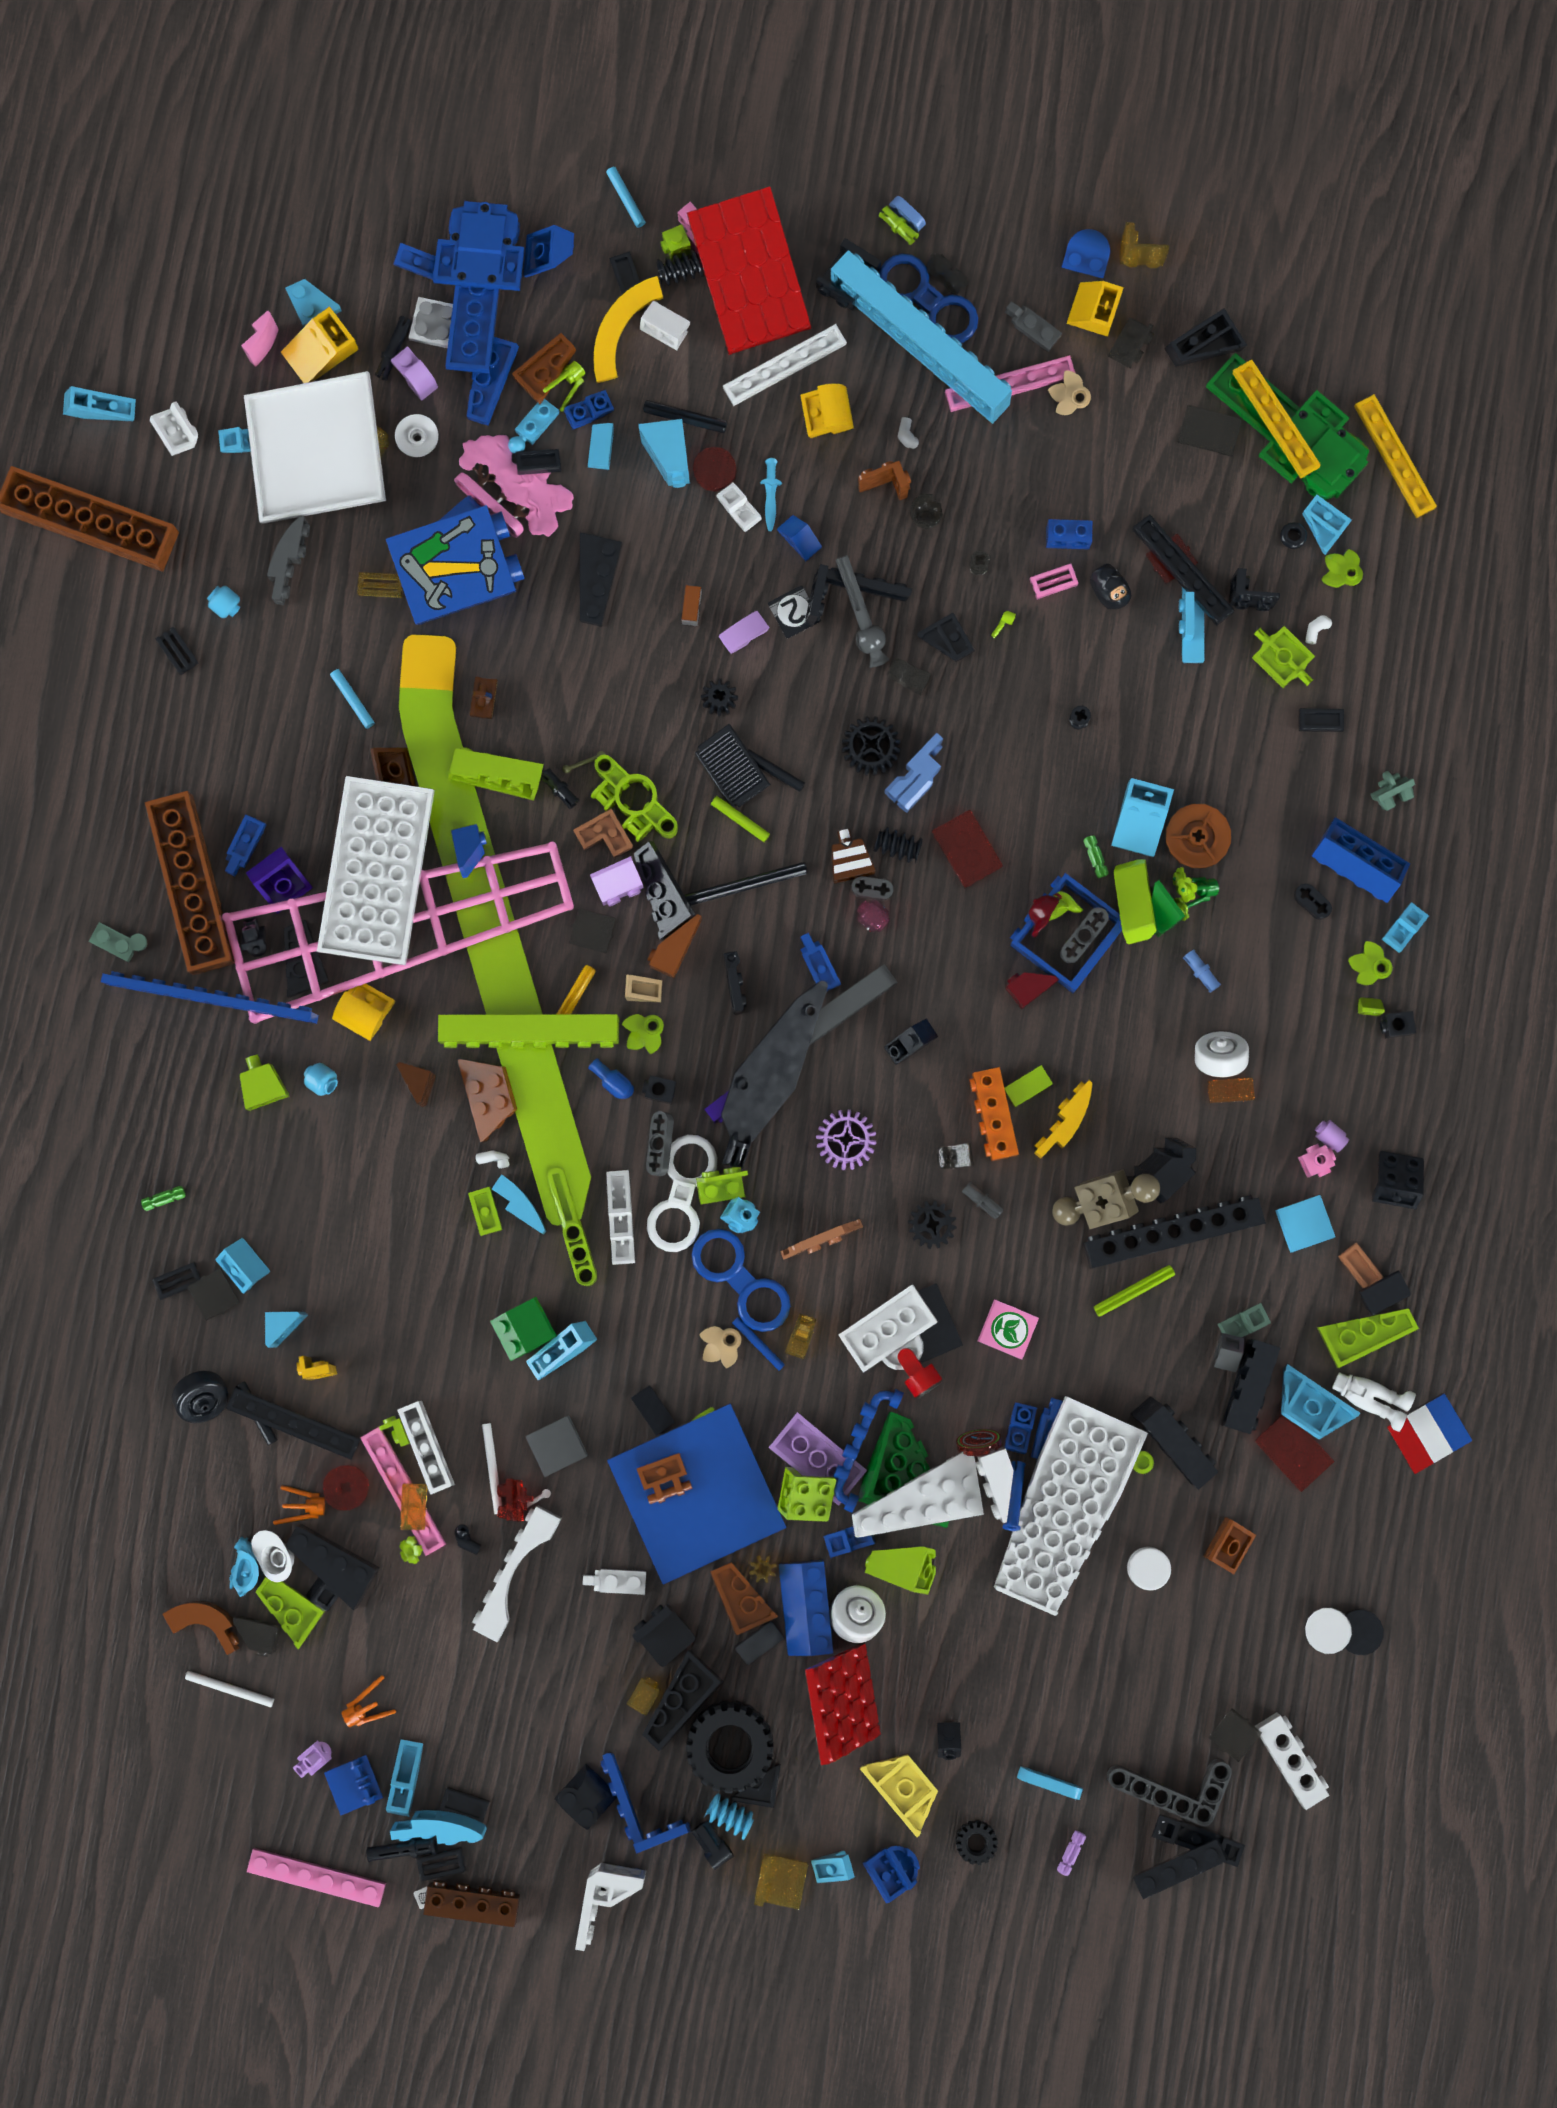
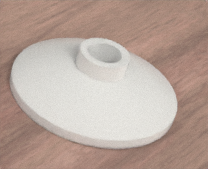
M420 414L409 415L397 425L395 441L398 448L404 454L411 457H422L429 454L436 447L438 430L430 418ZM419 435L422 438L420 441H415L414 437Z

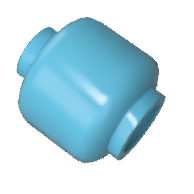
M217 586L207 598L209 600L208 607L221 618H226L228 615L233 617L241 608L238 605L240 597L228 586H222L221 588Z
M323 1063L310 1065L304 1072L305 1086L317 1095L331 1094L338 1084L335 1071Z

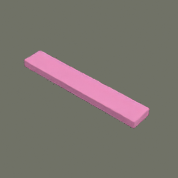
M1069 355L996 375L999 380L1004 379L1008 382L1012 390L1011 395L1062 382L1064 381L1065 371L1075 373ZM945 389L951 412L971 407L953 389Z
M378 1427L360 1437L419 1545H422L425 1556L446 1545L384 1431H380Z

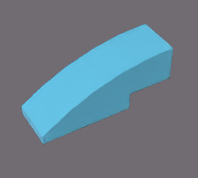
M501 1174L492 1190L510 1201L505 1209L540 1233L545 1234L546 1228L535 1206L512 1181Z
M400 1740L386 1806L387 1813L410 1817L423 1743Z

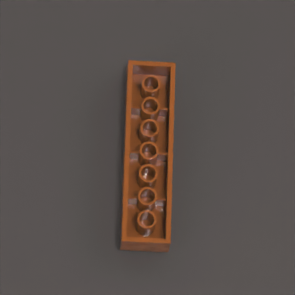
M10 466L0 491V512L2 514L162 572L165 569L179 531L171 523Z
M188 791L145 802L187 971L192 975L235 964L222 919L223 910L193 795Z

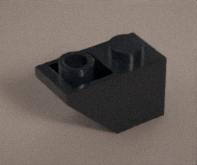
M926 1018L908 1028L884 1046L895 1065H897L938 1038V1035Z

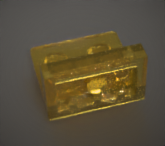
M1126 222L1121 237L1120 264H1124L1127 267L1147 265L1149 268H1158L1163 266L1169 251V245L1137 244L1138 231H1135V223Z
M764 1853L754 1905L763 1906L764 1902L799 1909L808 1863Z

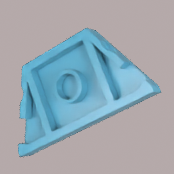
M1287 1364L1283 1368L1281 1414L1317 1439L1323 1438L1360 1415V1412Z

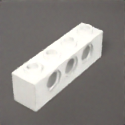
M417 1401L398 1409L399 1416L430 1495L455 1485L423 1402Z
M1276 1712L1254 1726L1305 1810L1329 1796L1326 1791L1329 1788L1328 1784L1322 1776L1318 1777L1314 1769L1317 1767L1310 1756L1306 1757L1301 1750L1304 1748V1745L1298 1736L1294 1737L1289 1729L1292 1728V1725L1286 1716L1281 1717ZM1280 1734L1286 1735V1742L1283 1745L1276 1744V1738ZM1292 1754L1298 1755V1762L1295 1765L1288 1764V1758ZM1309 1774L1310 1782L1307 1785H1301V1777Z

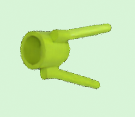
M573 361L564 368L557 379L543 389V392H548L564 379L570 384L574 382L573 388L559 409L563 412L578 387L584 382L582 377L586 373L579 363Z

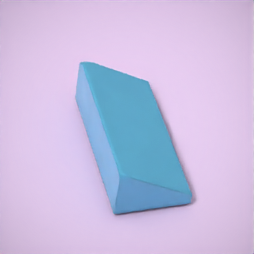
M613 423L592 425L588 468L609 470L614 434Z

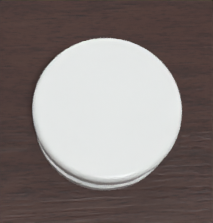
M1142 1547L1130 1556L1127 1571L1132 1582L1144 1590H1156L1164 1586L1169 1580L1171 1564L1168 1557L1162 1551L1153 1547Z

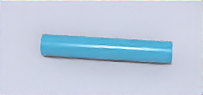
M616 167L609 168L606 173L637 228L642 227L646 221Z
M339 669L334 670L330 676L366 729L372 727L375 722Z

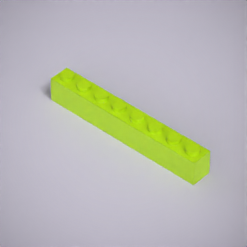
M617 1014L438 1015V1042L444 1044L445 1048H457V1044H466L467 1048H479L480 1044H488L489 1048H502V1044H511L512 1048H524V1044H533L534 1048H546L547 1044H555L557 1048H568L569 1044H578L579 1048H590L591 1044H600L602 1048H612L614 1044H619V1016Z

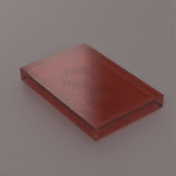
M971 810L932 830V834L964 889L1003 867Z
M1283 1415L1254 1441L1300 1492L1307 1488L1335 1462L1307 1431Z

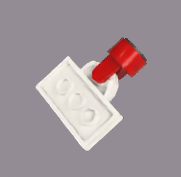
M914 1285L909 1286L839 1334V1337L863 1373L880 1361H883L892 1369L905 1370L910 1378L904 1383L914 1398L917 1397L919 1399L942 1383L941 1380L943 1379L932 1363L924 1368L919 1361L923 1354V1341L920 1334L938 1323V1321Z

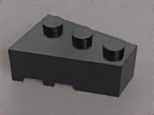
M1225 308L1170 342L1164 349L1175 367L1239 352L1247 344Z

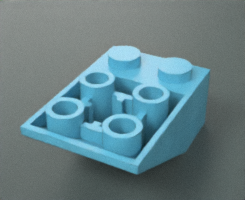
M1131 778L1127 784L1111 846L1154 857L1174 789Z

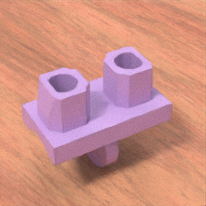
M317 1740L297 1758L300 1762L293 1769L301 1778L308 1772L312 1776L332 1759L330 1746L325 1742Z

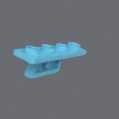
M1182 587V599H1179V612H1182V620L1179 621V634H1182V662L1203 663L1204 611L1194 601V592H1186Z

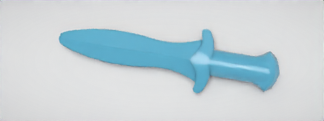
M768 458L765 460L767 479H763L760 484H764L766 488L765 519L768 530L772 531L776 518L775 492L777 485L780 486L782 482L775 479L778 461L775 458Z

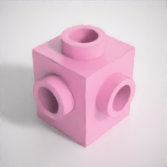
M1319 1144L1307 1148V1153L1298 1157L1307 1178L1316 1174L1322 1177L1330 1173V1168L1335 1166L1334 1161L1336 1160L1331 1148H1327L1326 1145L1319 1147Z

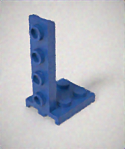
M613 1753L602 1755L604 1759L601 1761L605 1774L609 1773L612 1782L609 1783V1788L613 1796L617 1795L620 1803L617 1805V1810L621 1818L625 1817L628 1825L625 1827V1832L629 1841L633 1839L636 1854L692 1831L689 1822L683 1824L681 1819L667 1825L668 1830L664 1832L659 1828L647 1833V1838L645 1839L615 1755Z

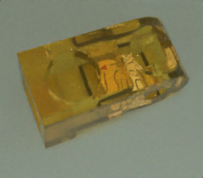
M799 1314L785 1351L786 1354L804 1360L817 1319Z

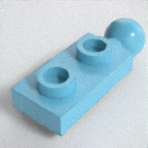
M545 399L540 405L537 403L515 428V432L519 436L512 437L509 440V450L514 454L515 452L524 451L526 441L533 445L559 415V409Z

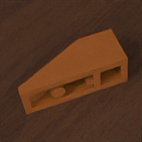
M697 914L661 942L657 949H652L648 957L650 968L675 978L702 921L701 915Z

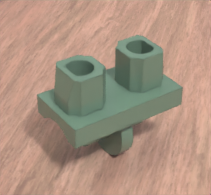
M1386 771L1382 774L1384 780L1378 782L1381 789L1370 794L1372 799L1378 801L1381 808L1387 811L1396 806L1392 797L1396 794H1399L1401 801H1408L1414 798L1412 786L1416 784L1412 778L1408 779L1406 776L1401 778L1399 773L1391 775L1389 771Z

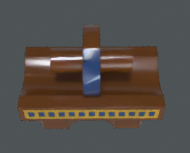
M475 677L470 717L492 719L497 679Z

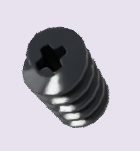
M693 250L690 251L689 258L683 252L681 260L675 254L673 262H671L669 257H665L664 264L660 259L656 261L661 285L662 281L665 280L669 286L671 278L677 284L679 283V276L684 281H687L688 274L695 279L696 272L701 277H704L699 254L696 255Z
M886 827L883 831L880 829L873 851L877 852L881 847L882 855H885L890 850L891 858L898 853L900 861L907 856V863L915 859L916 864L923 839L919 838L915 843L914 835H911L906 840L905 832L898 837L896 829L889 834V827Z

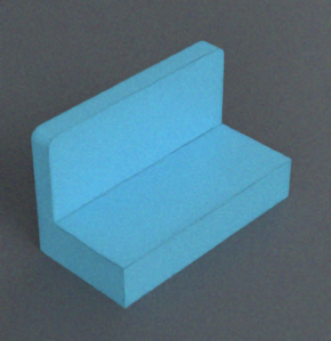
M243 1238L225 1248L215 1259L243 1294L270 1272L268 1267Z

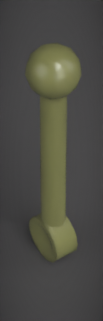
M599 751L596 756L570 766L564 765L562 770L564 773H569L572 769L595 761L600 755L606 754L603 751Z

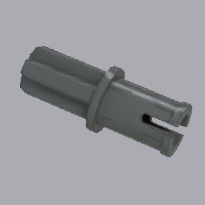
M971 1181L962 1191V1193L977 1204V1208L981 1207L994 1219H997L1003 1212V1208L990 1199L988 1193L984 1194Z

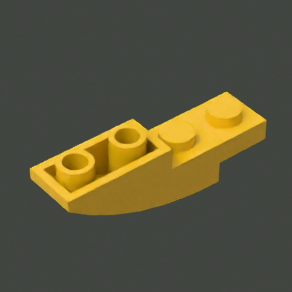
M1090 1080L1085 1084L1081 1081L1073 1090L1076 1094L1072 1099L1066 1098L1058 1106L1061 1111L1057 1115L1063 1119V1122L1058 1120L1049 1129L1052 1131V1134L1047 1139L1043 1136L1035 1144L1037 1150L1034 1154L1040 1159L1055 1143L1063 1148L1075 1134L1089 1105L1092 1091V1082Z

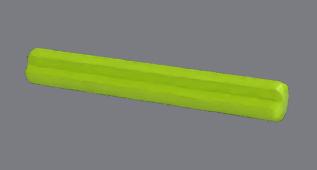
M1170 1265L1165 1266L1095 1305L1094 1311L1098 1316H1103L1175 1275L1173 1268Z

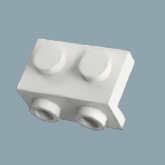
M173 402L170 409L150 417V422L171 456L195 447L198 432L190 424L185 410L182 407L180 408L177 402Z

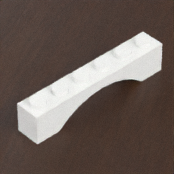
M539 1505L536 1506L535 1510L532 1508L529 1510L525 1521L528 1522L525 1529L520 1528L514 1541L518 1542L515 1549L508 1551L504 1559L507 1562L504 1570L499 1569L493 1582L497 1583L494 1590H488L483 1600L486 1603L483 1611L478 1610L472 1623L476 1624L473 1629L474 1631L495 1642L500 1640L510 1620L508 1591L515 1569L533 1548L552 1538L562 1517Z

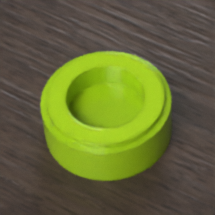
M1140 1451L1133 1470L1140 1474L1150 1472L1154 1466L1151 1454L1146 1451Z

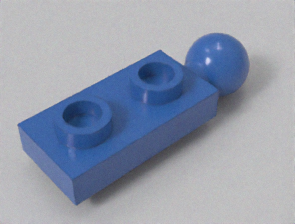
M400 243L393 265L433 280L436 256Z

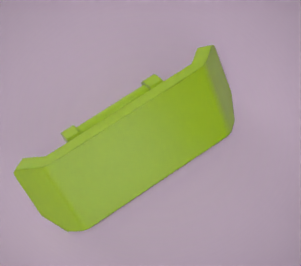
M1137 859L1117 865L1114 869L1122 932L1127 944L1148 940L1157 931L1146 860Z

